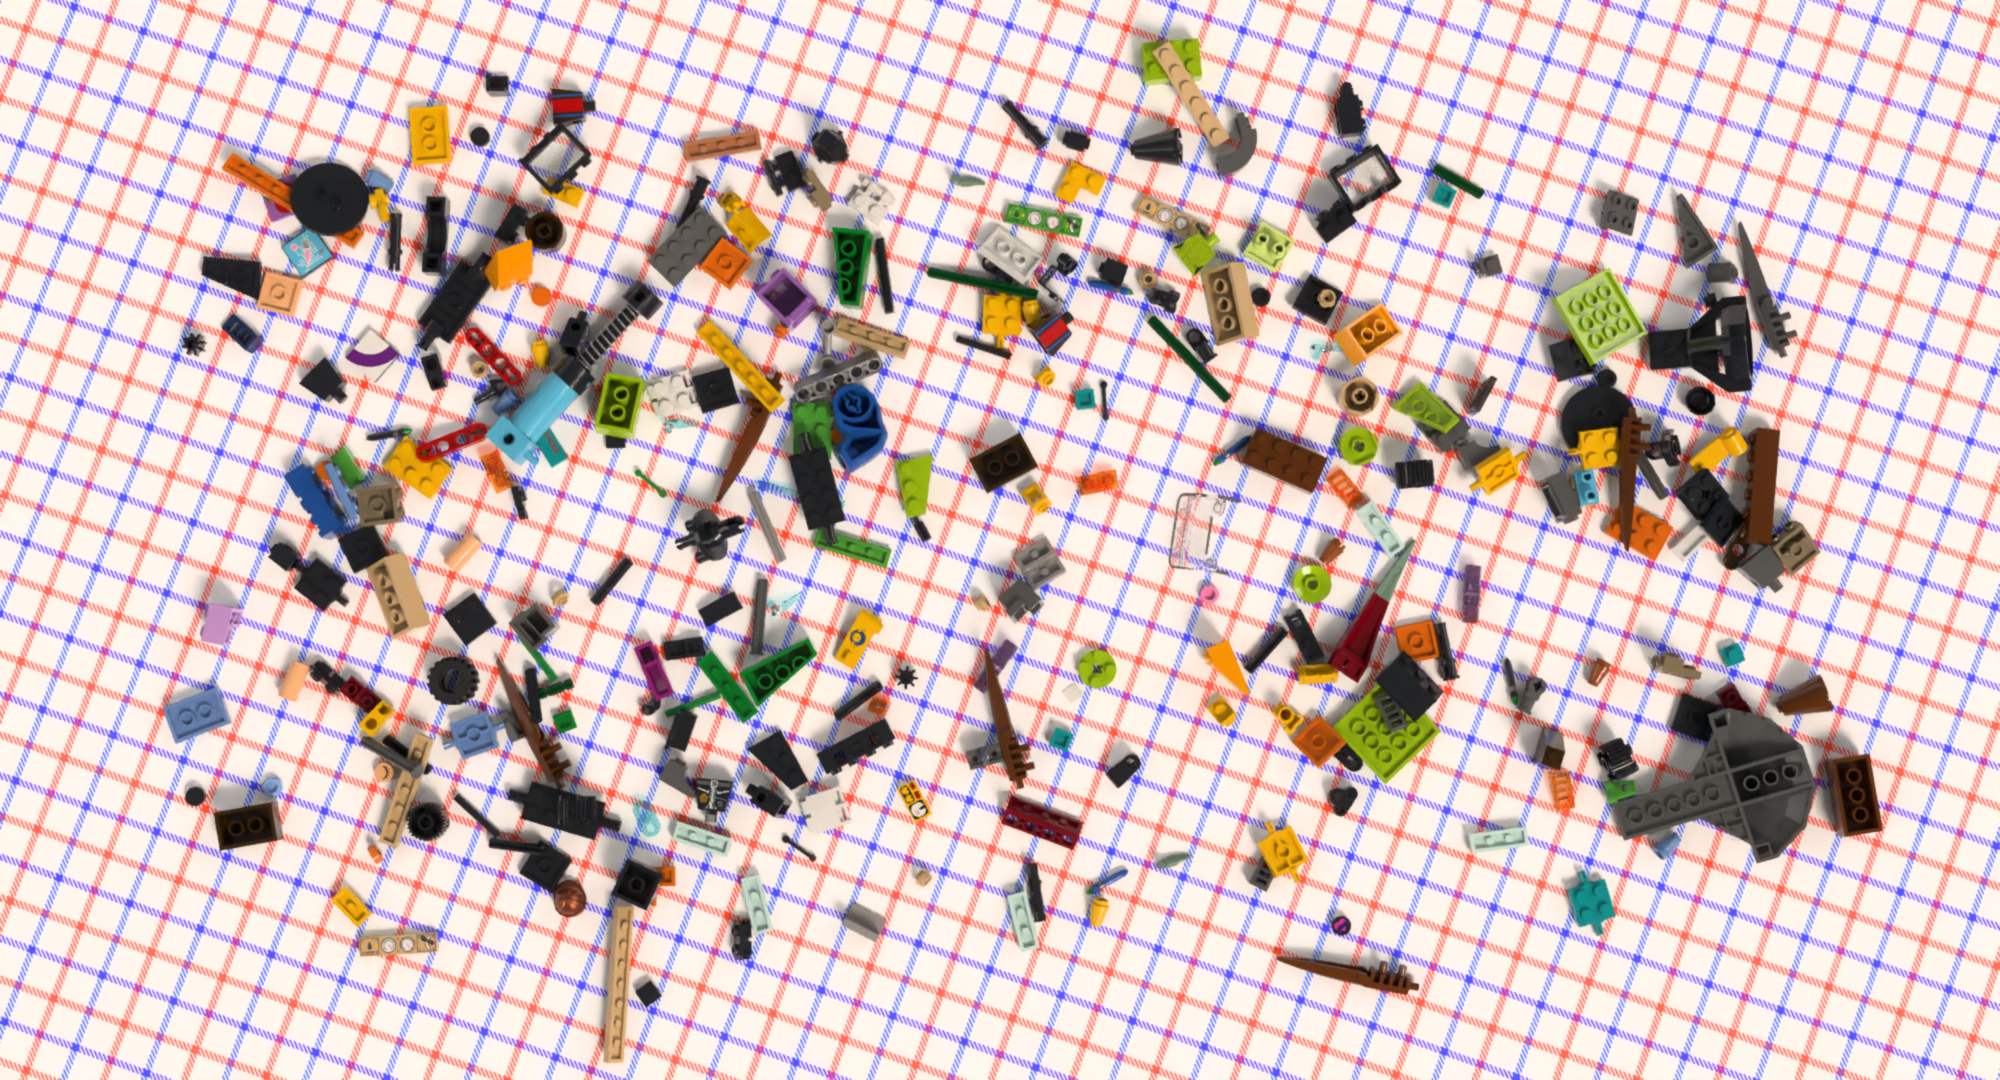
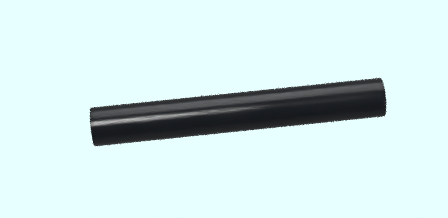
M957 335V343L1008 360L1011 358V352Z
M460 794L454 797L453 800L493 837L497 838L501 834Z

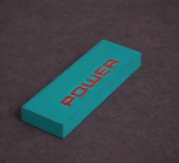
M549 428L536 443L551 468H554L567 460L568 456L551 428Z

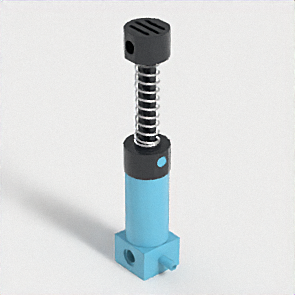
M636 280L622 295V298L627 303L625 304L626 307L623 310L620 309L621 313L615 315L616 318L613 321L610 320V325L605 326L603 332L599 331L600 335L594 337L595 341L593 343L589 342L590 346L584 348L585 352L583 354L579 353V358H572L567 353L508 419L502 416L485 434L512 461L520 466L527 460L533 466L538 465L539 460L533 455L539 448L536 442L576 398L581 396L594 382L595 378L590 374L593 364L597 365V360L602 359L604 353H608L607 349L613 348L612 344L614 342L618 343V337H623L622 333L624 331L628 332L627 328L633 326L632 322L634 320L638 321V316H643L649 321L664 303L639 280Z

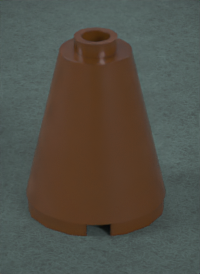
M1820 674L1779 696L1778 702H1775L1778 712H1783L1784 716L1833 711L1828 690Z

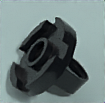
M1663 430L1661 440L1650 443V447H1658L1659 455L1654 456L1649 450H1645L1646 457L1651 460L1664 459L1669 467L1679 466L1681 460H1678V455H1681V446L1678 435H1673L1675 430Z

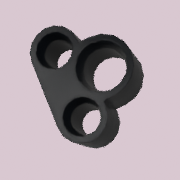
M1346 787L1344 790L1333 788L1329 791L1328 799L1334 804L1332 811L1336 816H1345L1356 800L1358 791L1354 787ZM1349 790H1353V797L1348 796ZM1335 791L1342 793V799L1339 802H1335L1332 798ZM1339 806L1343 807L1342 813L1337 812Z

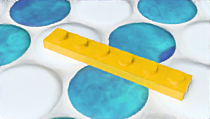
M711 320L696 332L771 413L785 401L782 395Z

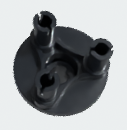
M701 509L694 514L693 519L685 522V528L689 531V534L677 538L675 544H682L676 547L678 550H683L690 546H698L701 550L695 554L698 564L709 560H722L725 558L728 550L727 539L743 533L745 528L740 529L739 526L744 525L745 522L739 515L720 521L711 510Z

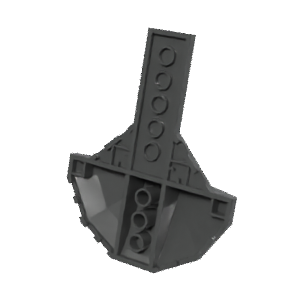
M1725 708L1707 714L1713 734L1688 781L1612 803L1624 841L1702 819L1750 844L1755 861L1758 864L1778 858L1800 832L1806 828L1814 792L1816 791V784L1803 746L1772 719L1736 709Z

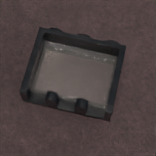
M558 121L557 126L551 132H547L543 139L518 161L551 195L554 193L558 195L565 188L563 184L567 180L571 182L577 177V171L581 167L586 168L592 162L590 158L593 155Z
M1378 143L1373 147L1371 144L1366 146L1357 157L1354 154L1345 160L1347 163L1340 166L1338 164L1329 170L1331 173H1329L1327 178L1342 200L1348 197L1350 201L1346 207L1352 215L1402 183Z

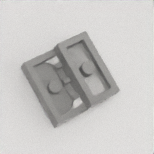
M1047 537L1013 556L1033 591L1067 573Z

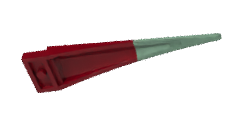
M1414 539L1410 541L1336 643V649L1327 664L1356 683L1359 682L1368 667L1388 605L1416 543Z

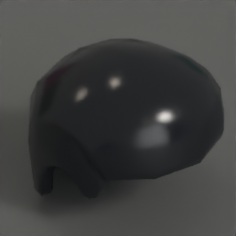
M1703 386L1692 388L1685 396V406L1694 415H1706L1716 405L1715 395Z

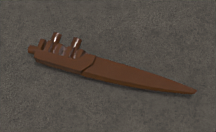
M775 372L773 379L766 377V380L781 394L784 386L779 382L783 374ZM747 396L745 404L753 407L750 412V416L753 418L749 419L715 502L721 501L741 472L769 420L771 412L758 398L755 400Z
M1628 407V417H1622L1619 503L1623 542L1627 552H1629L1635 500L1637 462L1634 459L1640 458V450L1650 451V443L1640 442L1641 431H1651V424L1641 423L1642 417H1636V407Z
M986 648L984 650L987 688L998 742L1009 781H1015L1017 789L1024 788L1023 779L1028 777L1027 771L1036 769L1035 763L1033 761L1024 764V757L1021 752L1031 750L1029 743L1019 745V738L1012 737L1014 728L989 650Z
M498 659V670L510 705L547 781L549 783L555 782L558 789L564 788L565 784L562 777L568 775L564 769L572 766L571 761L566 759L560 763V758L556 756L555 752L563 748L561 742L551 746L550 739H545V734L539 724L531 722L529 705L503 663Z
M1276 956V960L1295 968L1366 988L1407 995L1409 990H1419V983L1411 982V975L1406 973L1407 966L1403 964L1399 965L1398 973H1393V970L1386 971L1388 965L1386 961H1380L1379 970L1370 966L1369 971H1367L1364 966L1358 965L1354 966L1309 958Z

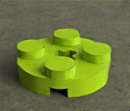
M1360 427L1348 430L1339 442V451L1342 458L1353 466L1366 465L1377 454V438L1371 431ZM1358 441L1359 444H1363L1362 452L1354 450L1355 442Z
M1093 650L1081 658L1078 672L1080 679L1087 686L1103 688L1114 680L1117 668L1115 660L1109 653L1102 650ZM1094 664H1096L1097 666L1100 664L1102 665L1101 674H1094L1092 672L1094 670Z

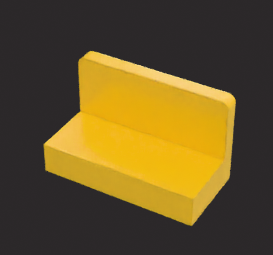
M749 207L739 211L738 215L734 214L726 223L728 229L749 253L754 252L761 242L772 236Z

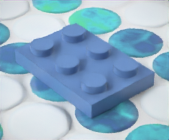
M332 462L324 465L325 472L349 521L356 519L359 509L355 501H350L348 497L350 491L347 484H342L340 481L342 474L338 466H333Z
M219 687L163 707L175 744L232 723Z

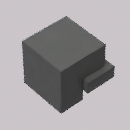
M1021 578L998 598L1001 605L1006 609V614L1014 624L1028 611L1035 615L1045 605L1042 599Z
M538 603L532 605L527 611H521L508 623L532 652L537 651L549 640L548 638L561 628L546 609Z

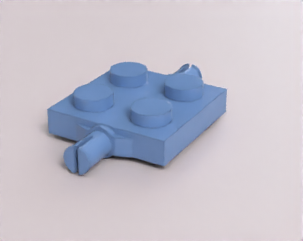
M483 711L450 723L453 739L442 742V745L445 746L443 748L447 750L456 746L462 760L500 747L497 731L505 729L503 724H506V722L503 720L494 724L490 719L488 711Z

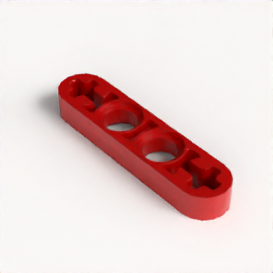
M475 327L467 330L465 338L479 355L507 384L513 387L519 386L523 381V375L481 330ZM472 333H479L477 337L482 341L481 344L474 339L471 341ZM486 345H491L493 348L490 355L483 354V348ZM497 360H505L506 365L503 369H497ZM508 369L512 374H518L516 382L509 381L511 377L505 373Z
M483 423L470 425L418 446L416 456L422 463L432 462L483 442L487 439L485 434L488 432V429ZM480 428V430L483 431L482 436L480 437L478 434H475L477 433L476 429ZM469 431L471 432V435H473V436H472L473 440H471V441H470V436H469V434L467 433V432H469ZM464 435L467 437V441L464 444H458L456 442L457 436ZM439 443H448V449L440 451L438 449ZM433 445H434L435 451H436V453H437V454H435V455H434V452L432 451V447H431V446H433ZM422 450H426V452H429L427 458H425L423 455L420 456L422 454Z

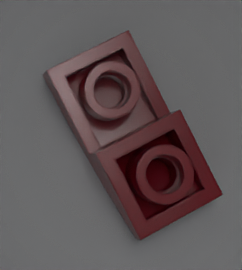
M351 676L340 688L342 694L368 714L383 700L354 676Z
M1730 682L1715 692L1724 708L1752 713L1749 705L1742 699L1734 683Z

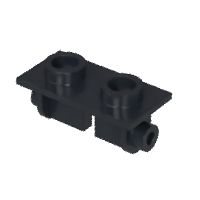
M318 660L314 664L315 668L312 665L310 666V677L317 683L320 681L330 695L334 694L336 697H339L340 688L346 681L337 673L330 677L329 674L333 672V669L324 661Z
M733 920L734 925L731 926V934L734 937V944L731 948L732 955L736 960L750 959V955H752V941H745V938H752V924H750V920H742V924L741 921Z

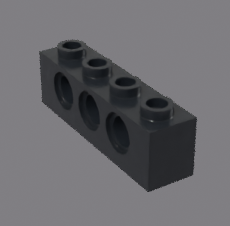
M884 718L816 755L826 774L831 773L834 776L843 771L841 767L846 764L851 767L860 762L858 758L864 755L868 758L876 754L875 749L881 746L885 749L893 745V740L896 737L888 721ZM873 733L878 734L880 737V741L876 745L871 744L869 741V736ZM855 742H859L863 747L862 751L858 754L852 750V745ZM838 751H842L845 754L843 762H837L835 759V754Z

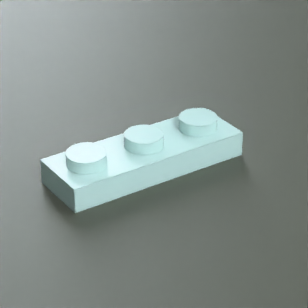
M1373 500L1356 511L1388 558H1391L1405 548V545Z
M680 821L677 822L672 837L674 841L726 858L733 842V838Z
M1526 826L1468 834L1471 853L1530 846Z
M760 874L741 878L754 936L774 931Z
M1026 891L1007 895L1021 953L1040 948Z

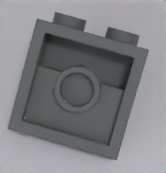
M1446 400L1443 403L1460 420L1447 433H1443L1421 422L1415 425L1439 454L1444 451L1446 453L1450 452L1455 447L1453 443L1458 439L1464 440L1470 434L1468 430L1471 429L1459 413L1457 414Z

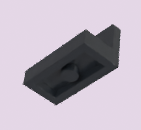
M683 709L676 713L664 749L668 750L672 747L686 752L698 718L697 714Z

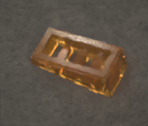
M1341 468L1325 479L1347 510L1365 498ZM1341 475L1342 479L1334 484L1333 480ZM1343 482H1346L1347 485L1339 490L1337 488ZM1348 488H1351L1352 491L1344 496L1342 494ZM1355 494L1357 497L1349 502L1347 499Z
M875 696L872 698L867 710L887 716L891 702Z
M1566 768L1548 771V780L1555 811L1559 812L1575 808L1570 771ZM1565 784V786L1557 788V785ZM1567 791V794L1558 796V793ZM1565 799H1568V800H1569V802H1565V803H1561V804L1559 803V801H1561V800H1565Z

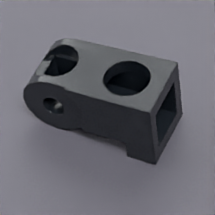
M436 353L421 357L420 359L431 390L437 391L447 388L448 382L444 373L441 354Z

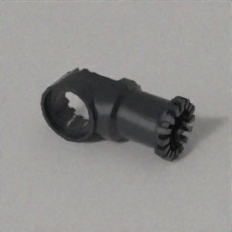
M983 258L982 268L986 272L1000 276L1010 284L1013 282L1014 278L995 265L992 269L985 266L987 258Z
M1192 328L1186 333V342L1191 345L1195 352L1199 353L1204 365L1218 356L1208 345L1209 341L1200 329ZM1191 332L1199 334L1198 342L1190 341L1189 334Z

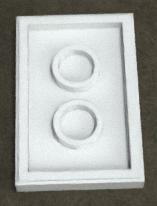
M1000 226L994 229L977 250V252L1023 285L1044 260L1043 257Z

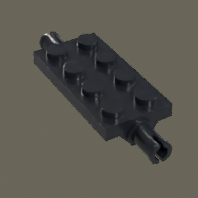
M482 251L474 265L471 264L470 266L464 261H460L418 321L420 325L426 328V333L416 344L418 347L427 352L436 338H441L449 345L452 343L491 288L490 281L483 275V271L492 260V257Z
M804 432V438L801 433L797 434L801 447L800 453L788 457L808 531L818 528L823 529L826 545L829 546L832 545L830 537H832L833 544L839 543L834 526H836V523L846 521L827 448L826 446L817 449L813 448L809 432Z
M535 781L531 782L527 793L511 788L509 794L512 795L507 797L509 801L523 804L524 808L520 819L591 840H596L599 829L605 828L618 833L621 828L618 826H621L622 821L606 817L604 811L607 803L597 800L596 823L558 824V796L582 795Z

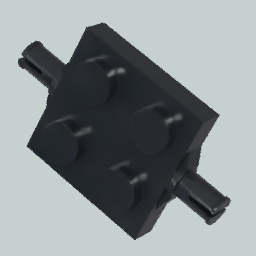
M316 558L308 568L299 561L294 565L293 568L302 574L294 589L323 612L327 611L335 601L344 606V608L349 604L350 601L341 595L348 580L323 560Z

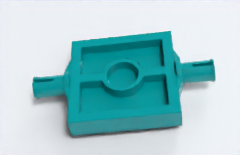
M1586 870L1579 871L1577 873L1581 883L1576 887L1567 889L1577 926L1594 925L1596 936L1603 935L1605 933L1601 923L1606 919L1616 917L1605 879L1588 881Z

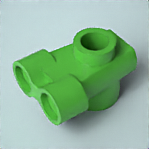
M1610 780L1604 781L1609 804L1618 802V799L1630 798L1637 794L1635 780L1613 783ZM1624 785H1628L1627 791H1622Z

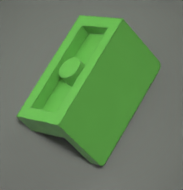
M341 446V450L330 458L335 466H338L343 479L349 489L352 490L368 479L350 449L346 446Z

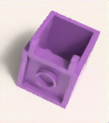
M783 267L781 270L777 269L770 276L772 279L767 284L764 282L759 286L756 295L760 302L792 332L819 305L816 299ZM783 283L787 289L773 301L769 296Z

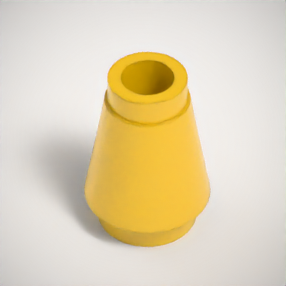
M1038 300L1022 302L1023 307L1021 308L1027 324L1040 318V304H1038Z
M546 340L530 343V350L538 369L549 367V350Z
M1094 897L1093 901H1091L1090 925L1101 927L1110 907L1108 905L1109 900Z

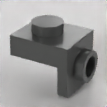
M1731 262L1708 263V283L1735 284V279L1738 278V269Z

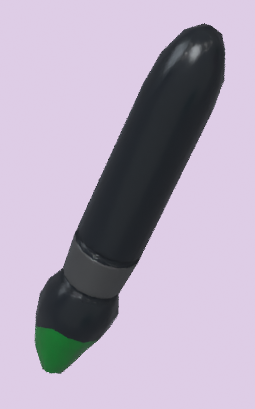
M400 428L399 430L373 433L368 435L366 440L377 441L407 436L413 430L410 428Z
M1506 658L1504 667L1510 699L1514 705H1517L1518 693L1516 691L1511 661Z

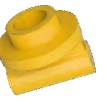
M1045 366L1033 379L1041 387H1048L1054 382L1055 373L1048 366Z

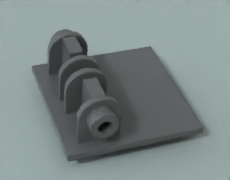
M1609 189L1607 195L1604 196L1605 202L1604 206H1602L1604 211L1601 212L1603 216L1599 223L1600 229H1611L1632 236L1639 199Z

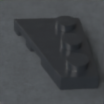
M203 256L202 276L258 300L262 262Z
M781 730L747 749L790 790L809 781Z

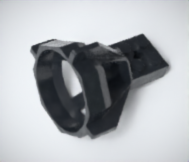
M1746 296L1722 297L1690 328L1648 332L1650 369L1652 372L1692 368L1728 393L1752 391L1754 362L1752 333ZM1721 318V335H1717L1716 320ZM1671 345L1672 348H1675V351L1668 355L1665 349ZM1718 356H1723L1726 374L1719 372Z

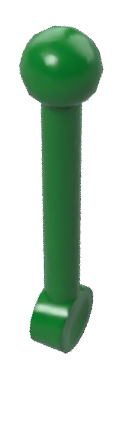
M640 469L635 470L637 477H641L659 492L660 497H666L667 492L665 490H661L645 477Z

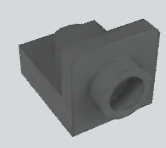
M1498 254L1485 258L1480 257L1474 261V272L1479 276V279L1503 273Z

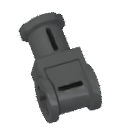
M1530 677L1525 683V689L1522 693L1523 697L1515 708L1531 715L1535 702L1546 691V682L1542 678ZM1533 683H1537L1539 688L1535 689Z

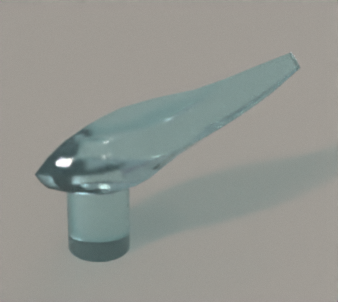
M1315 344L1311 346V349L1314 350L1312 359L1317 361L1320 359L1321 352L1343 351L1340 346Z
M672 419L663 424L665 426L664 431L667 434H670L673 428L700 427V424L685 419Z
M799 592L780 605H776L772 600L769 601L767 607L773 611L772 616L782 614L789 609L802 593Z

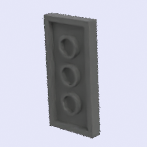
M698 206L646 261L675 288L727 232L703 208Z

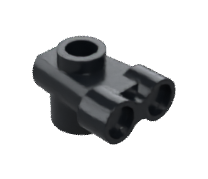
M1152 288L1148 294L1149 303L1164 308V311L1170 314L1175 313L1180 293L1174 290L1165 291Z

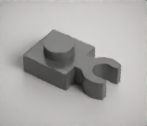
M512 708L500 712L501 718L506 722L504 727L507 736L511 739L512 743L525 738Z

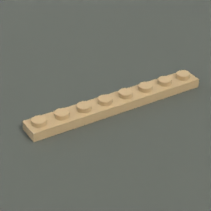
M614 906L603 1063L624 1062L634 906Z

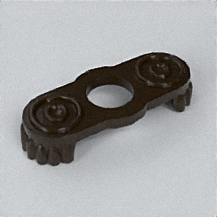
M1741 531L1734 542L1729 545L1728 551L1723 557L1722 565L1727 570H1736L1738 568L1737 565L1746 556L1747 550L1751 545L1743 543ZM1734 545H1740L1743 548L1741 555L1737 556L1733 553Z

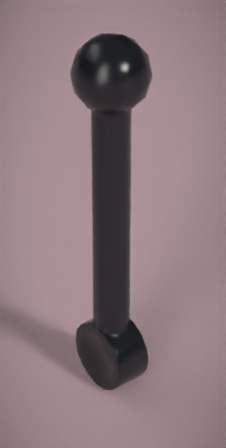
M1106 381L1100 383L1104 412L1102 419L1104 421L1109 420L1106 398L1108 384Z
M783 836L782 841L784 843L792 845L806 855L811 862L816 861L817 857L814 854L811 855L790 840L789 836Z

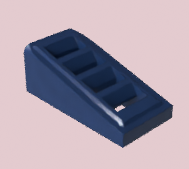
M234 313L221 327L245 351L251 354L264 342V339ZM237 322V323H238L237 326L231 331L230 329H231V328L235 325V323Z

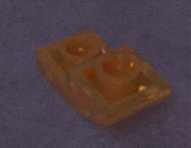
M497 449L479 457L496 494L514 487Z
M1116 469L1075 478L1079 497L1119 488Z

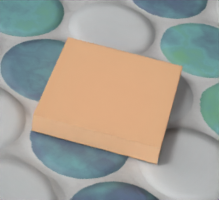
M266 271L256 308L294 318L304 281Z

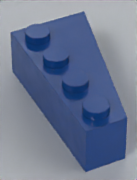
M302 463L287 473L284 478L297 498L301 497L302 501H300L302 508L308 514L311 513L310 521L321 530L318 532L319 536L323 539L333 540L350 528L347 524L349 520L343 512L340 513L336 508L338 503L332 496H328L326 493L328 489L322 481L319 482L316 478L317 472L311 465L308 466Z

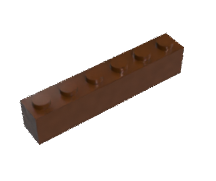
M1757 427L1750 432L1748 437V443L1751 445L1750 451L1747 454L1749 470L1745 474V480L1748 482L1747 488L1744 491L1746 507L1742 511L1744 526L1741 528V537L1743 538V543L1766 546L1772 540L1780 430Z

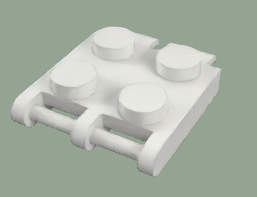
M689 370L652 381L653 385L647 387L650 399H658L657 402L652 403L656 416L663 415L664 418L700 406L693 392L695 388L691 385L688 376L690 374ZM682 376H685V380H686V383H687V386H688L687 388H686V386H685V383H684V380H683V377H682ZM688 392H690L693 404H691Z
M842 785L806 796V801L800 802L803 815H811L810 818L805 819L809 832L816 831V834L853 823V819H850L847 809L848 802H845L842 793ZM836 791H838L842 804H840L839 798ZM842 808L844 809V812H845V816H846V819H847L846 821H845V818H844V814H843Z

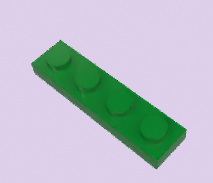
M713 651L696 662L743 724L759 712Z

